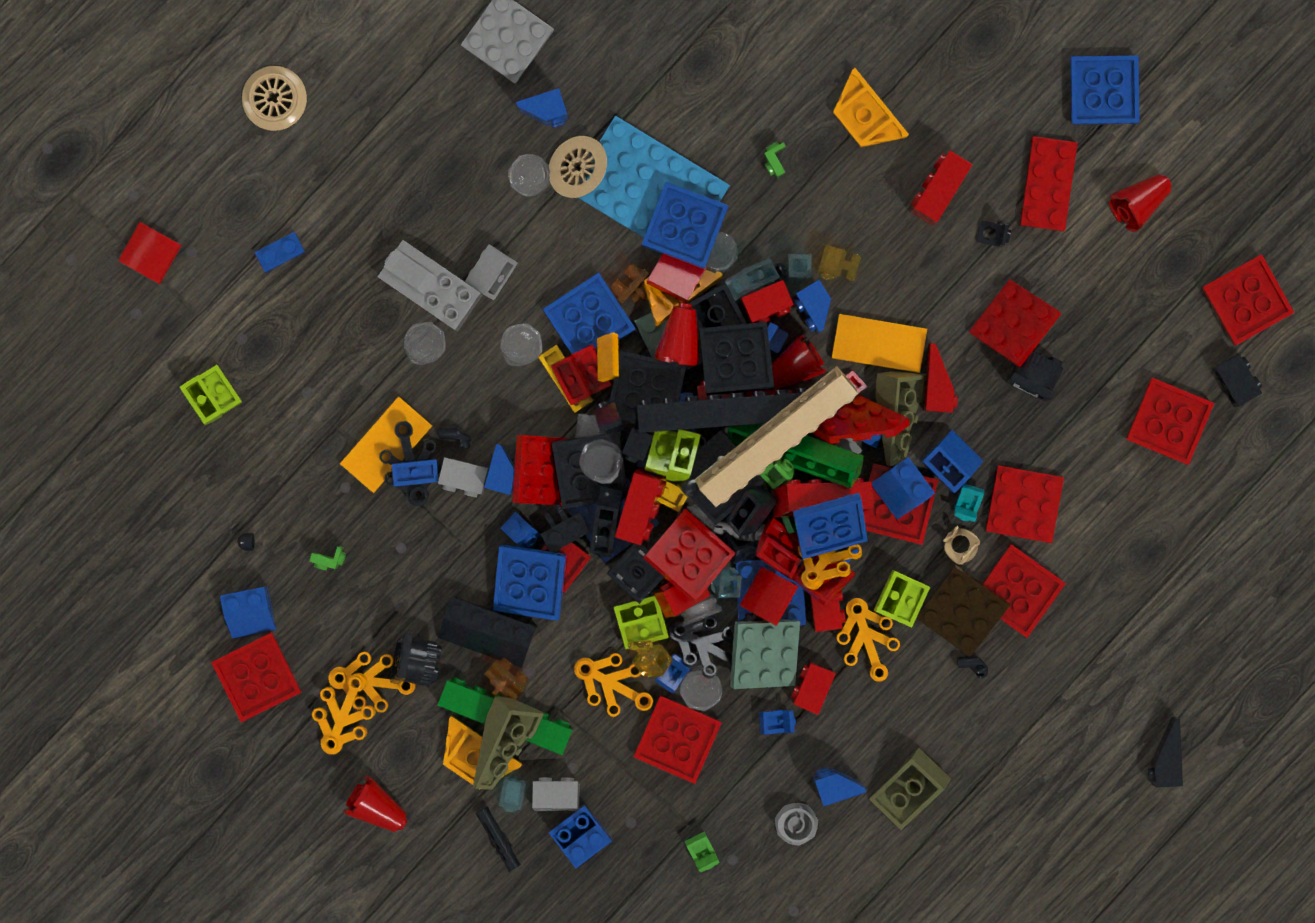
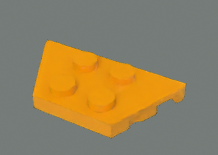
M854 68L833 111V114L861 148L909 136L900 122L857 69Z
M706 270L687 303L692 302L722 280L723 274L718 271L713 273ZM647 278L644 280V288L655 325L658 327L669 319L673 306H678L679 302L682 301L647 284Z
M451 715L449 718L443 765L473 785L483 736ZM512 757L508 763L509 768L502 777L520 768L522 763Z

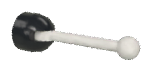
M719 456V457L717 458V462H718L720 459H722L724 456ZM687 479L678 484V487L687 498L692 497L697 491L696 479Z

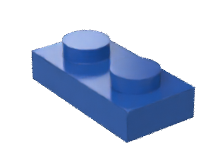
M293 232L256 251L255 254L264 272L267 273L305 253V250L296 233Z
M436 459L391 464L394 487L438 482Z

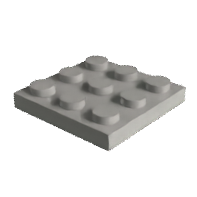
M492 0L461 46L516 85L554 32V28L514 0Z

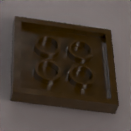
M955 565L920 610L916 619L971 657L1010 607V603Z

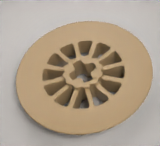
M268 66L259 69L249 77L242 92V105L247 117L258 127L271 131L283 130L295 124L302 116L307 102L306 90L301 79L293 71L281 66ZM270 79H275L274 88L271 86ZM279 80L284 81L285 83L278 89ZM267 81L269 90H266L261 84ZM289 85L291 90L282 93L286 86ZM258 87H261L265 94L257 93ZM273 92L275 95L279 93L277 103L268 101L271 98L270 93ZM289 94H292L293 96L292 99L283 98L284 96ZM255 96L264 97V99L255 102ZM282 102H289V103H291V106L289 107V109H287V108L282 104ZM266 103L260 110H258L257 105ZM270 106L268 115H264L263 112ZM279 106H282L286 110V112L282 115L280 113ZM275 107L278 116L272 117L273 108Z
M576 136L562 143L552 155L548 168L549 181L554 190L560 195L569 198L582 197L593 191L605 175L607 168L606 152L597 140L588 136ZM578 165L582 168L580 171L576 168Z

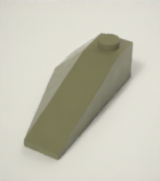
M898 371L877 373L876 402L908 417L910 424L895 437L885 438V434H882L885 460L888 466L896 465L907 456L912 440L910 431L913 423H917L919 417L916 415L918 405L923 403L925 398L927 374Z
M494 698L486 717L473 783L475 789L493 790L508 770L509 761L514 755L518 756L520 754L522 744L527 738L531 739L535 734L544 714L542 711L513 698Z

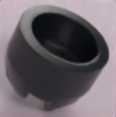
M781 263L774 264L769 271L770 277L778 282L784 280L787 276V268ZM777 266L779 267L783 275L780 278L778 276L777 271L775 270V267Z
M242 534L238 538V546L244 551H254V534Z

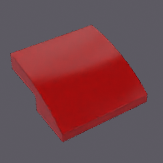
M139 222L118 261L160 284L182 245Z
M594 344L551 365L570 405L582 401L613 384L612 380L598 381L597 350Z
M769 518L759 539L756 556L788 579H792L801 562L798 552V537L794 532L788 534L786 527L776 519Z
M761 566L740 606L777 626L798 586Z

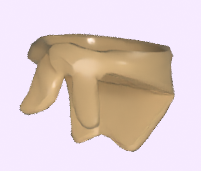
M956 526L943 540V542H946L944 550L953 562L963 564L975 557L980 540L971 531L965 528L958 529L959 527ZM965 536L968 538L970 546L965 553H957L952 549V541L955 537Z

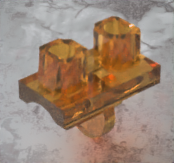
M631 263L624 270V273L631 279L630 283L625 286L617 279L610 286L612 292L617 296L616 299L622 304L633 291L636 293L630 299L634 303L640 297L645 301L648 299L644 293V283L640 288L638 286L649 273L645 269H640Z
M505 658L499 662L495 661L484 674L496 688L492 693L496 696L500 691L506 697L509 695L516 700L526 688L525 684L528 677L520 672L513 676L508 671L511 668V663Z

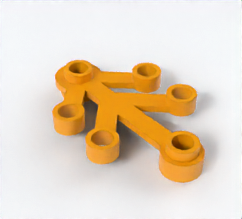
M856 544L849 546L848 550L835 553L837 550L820 554L818 555L819 561L815 567L811 557L803 559L806 569L801 577L803 585L806 588L815 590L823 584L824 580L839 576L847 577L851 569L849 563L844 560L851 558L859 559L862 556L861 546ZM854 549L859 550L856 554L851 553ZM840 562L837 564V568L824 570L828 564ZM842 567L848 568L846 571H840ZM810 576H817L813 580L809 579Z
M851 599L846 605L848 618L842 631L837 634L836 638L840 644H848L850 641L849 634L856 622L859 632L849 652L845 654L844 662L849 666L855 665L858 661L857 655L864 643L872 665L869 671L870 676L875 681H883L888 676V670L885 665L880 663L873 640L885 645L890 651L898 650L900 642L894 637L889 638L869 628L865 618L878 623L883 630H889L893 622L887 616L882 617L868 610V605L863 599ZM856 605L861 606V612L858 614L853 612V608ZM884 619H888L890 621L888 627L882 626V621ZM841 634L847 635L848 638L845 642L839 640ZM891 640H895L897 642V646L895 648L889 647V642ZM854 655V662L848 663L847 656ZM877 669L883 670L881 677L875 675Z
M361 652L357 659L346 668H334L329 674L331 686L336 689H343L347 694L349 690V677L359 667L371 662L370 653ZM363 654L368 656V661L366 663L362 662L360 659L361 655ZM389 654L383 655L378 663L364 673L367 678V685L363 690L374 702V707L378 712H385L389 704L386 699H383L374 687L398 689L400 693L405 695L411 694L416 688V684L410 683V689L405 690L402 687L403 682L393 684L390 682V679L374 677L384 668H389L393 665L394 659ZM384 657L390 658L391 663L389 665L383 664ZM337 674L343 675L344 680L342 682L336 680ZM354 679L353 684L359 685V681ZM357 694L353 707L356 710H361L366 706V699ZM356 699L363 701L362 707L356 706ZM378 702H384L386 705L385 709H379Z
M613 653L610 657L598 661H593L590 658L579 659L575 663L574 672L578 678L585 682L588 693L587 701L590 705L596 706L601 701L600 694L595 690L593 679L602 684L608 705L607 713L610 716L615 717L620 713V706L616 703L613 690L635 701L636 707L640 710L645 711L651 708L653 698L649 693H638L618 682V680L631 676L639 677L642 673V668L639 664H632L629 668L605 675L598 670L610 665L614 667L621 665L622 656L619 653ZM613 656L620 658L618 664L612 663L611 658ZM582 665H588L590 668L589 672H582ZM634 666L640 670L636 675L631 673V668ZM592 695L598 696V702L592 703L590 697ZM641 697L648 698L646 705L640 703ZM611 706H616L618 712L612 714L609 709Z
M355 673L349 677V690L341 710L335 699L333 688L326 687L320 692V697L323 701L327 702L335 722L332 730L326 719L327 711L323 707H318L312 712L313 719L319 723L324 736L321 739V747L327 754H336L341 751L344 743L354 739L361 740L367 735V729L362 725L355 727L351 732L341 735L344 726L362 719L369 720L375 716V708L371 705H367L360 711L349 715L358 691L363 690L367 685V678L362 673ZM354 679L359 681V687L353 685ZM326 690L331 693L330 698H327L324 693ZM365 709L371 710V716L365 714ZM317 711H321V712H322V714H323V717H322V718L317 717V715H316V712H317ZM357 729L363 731V736L357 735ZM329 740L334 741V743H335V746H334V747H330V746H329V744H328V741H329Z

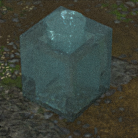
M789 254L787 279H810L812 254Z
M723 568L712 581L711 590L718 598L740 597L742 576L735 568Z
M508 777L504 778L499 806L503 807L504 811L516 813V810H521L527 781Z

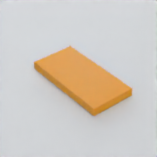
M839 314L831 358L920 373L927 329Z
M400 397L392 403L340 463L373 493L383 484L384 475L392 471L389 463L385 464L380 461L379 453L382 450H389L397 459L403 461L405 458L401 439L394 433L395 425L400 421H406L411 424L413 428V433L410 436L412 449L432 428V425ZM401 426L399 428L400 434L406 433V426ZM387 452L383 453L382 459L384 461L389 460L390 454Z

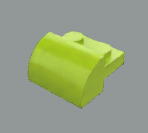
M215 365L201 375H197L179 387L204 425L219 419L223 414L242 403L218 365Z
M678 430V433L674 431L654 432L645 471L666 476L665 480L685 481L689 479L701 435L685 430Z
M892 570L874 611L912 628L930 587Z
M655 595L644 598L640 604L637 601H632L614 606L625 649L669 638L662 610Z

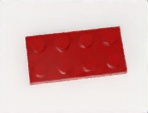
M1032 137L1020 226L1065 231L1077 142Z

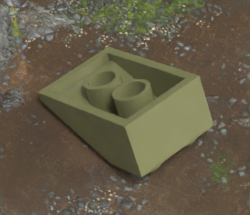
M918 748L880 786L869 800L902 830L945 790L951 778Z

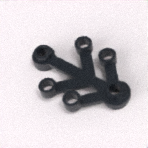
M400 421L395 425L394 433L401 439L405 462L415 461L410 442L413 428L410 423ZM406 426V433L400 434L399 428ZM433 440L424 441L422 445L423 450L416 461L427 460L430 454L436 451L437 445ZM429 442L433 443L434 446L430 451L426 450V444ZM382 450L379 453L380 461L385 464L389 463L391 465L392 463L402 462L394 457L389 450ZM385 452L390 454V458L387 461L382 459V455ZM437 462L439 474L441 472V465ZM389 471L384 475V481L388 485H393V482L387 481V476L392 474V471ZM431 483L395 487L407 493V500L410 504L422 506L429 499L427 488ZM420 491L421 497L415 499L413 496L414 492Z
M707 616L704 621L690 625L683 621L673 622L669 627L668 634L674 642L679 644L683 656L682 663L685 667L691 668L697 661L696 655L690 652L689 642L696 646L703 667L702 674L705 678H713L717 671L716 666L711 663L708 653L728 663L729 670L731 671L732 655L713 645L723 641L732 642L734 640V635L733 637L726 635V632H731L729 627H726L720 633L698 637L693 633L702 630L713 631L715 629L717 621L714 617ZM706 621H711L713 626H708ZM680 628L684 631V633L679 634L677 633L676 629ZM686 658H692L693 663H688L686 661ZM706 668H711L713 673H707Z

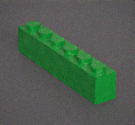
M765 423L729 426L727 437L737 447ZM807 435L802 438L798 445L789 448L782 456L784 459H788L795 469L848 488H852L859 477L864 458L863 455Z
M454 677L453 680L448 679L438 706L483 724L486 722V717L494 698H507L496 693L495 696L486 693L487 690L477 685L474 688L465 685L466 681ZM543 712V717L535 734L531 739L527 738L525 741L563 755L573 728L569 727V722L559 718L557 721L549 719V714Z

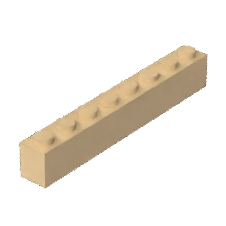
M836 366L699 476L696 482L700 491L715 507L727 502L734 492L738 489H743L754 476L762 474L769 464L779 460L789 448L798 445L804 436L814 432L824 420L833 417L844 404L852 402L858 394L852 382Z

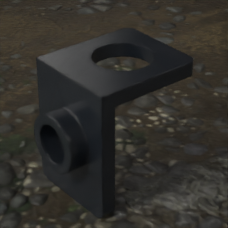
M981 221L976 241L982 244L1003 247L1010 240L1011 230L1008 229L1009 223L1001 225ZM987 227H992L996 232V236L992 240H987L983 236V231Z
M728 532L724 533L722 541L727 546L729 542L731 549L736 553L731 559L733 564L743 560H751L756 556L759 540L738 548Z

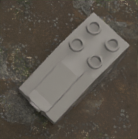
M404 240L386 258L384 268L378 275V278L457 332L483 296L479 291Z

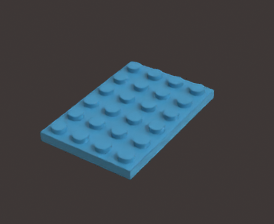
M615 116L599 141L607 156L605 175L593 191L577 198L644 238L665 182L718 202L722 200L730 185Z

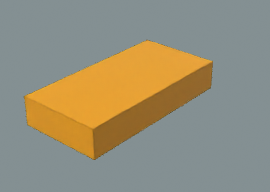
M612 332L597 338L598 381L605 382L619 377L617 333Z

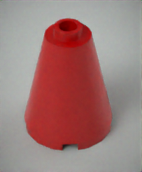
M1157 174L1113 193L1109 197L1111 198L1109 201L1111 212L1118 222L1123 220L1127 224L1125 226L1127 230L1131 232L1139 231L1171 193V181L1168 177Z
M679 302L678 306H673L656 349L655 359L669 363L671 361L678 362V364L698 365L700 359L696 309L692 308V304Z
M804 334L798 336L772 363L773 390L786 388L822 375L827 371L826 368H821L824 362L812 343L807 345L804 341L807 339Z
M366 775L363 778L366 782L363 785L358 783L345 804L349 808L348 810L343 809V813L392 832L401 831L408 821L405 818L406 812L372 777Z

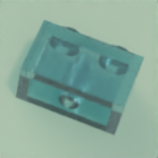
M770 258L741 270L725 280V283L736 301L767 286L780 278Z

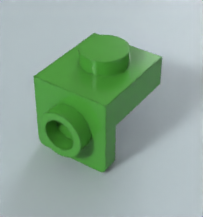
M778 142L766 147L767 152L764 153L767 161L764 165L770 176L775 175L776 179L785 174L781 163L775 155L786 148L784 142L780 145Z
M781 457L779 460L769 464L760 476L775 489L785 480L790 481L795 470L788 459Z
M337 546L334 558L314 552L311 554L309 562L315 563L314 567L326 571L328 567L337 569L339 565H343L346 553L343 552L344 547Z
M705 831L685 841L699 872L709 870L719 864L716 852Z

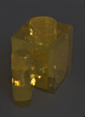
M825 245L817 272L821 273L822 278L833 281L834 277L839 278L841 271L845 270L848 271L845 280L854 282L861 256L853 254L851 262L845 260L846 250Z
M650 640L630 641L628 643L629 650H636L638 652L632 663L644 677L663 676L673 661L662 645H653Z

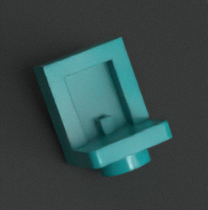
M963 484L955 504L954 516L962 521L975 522L984 496V489Z

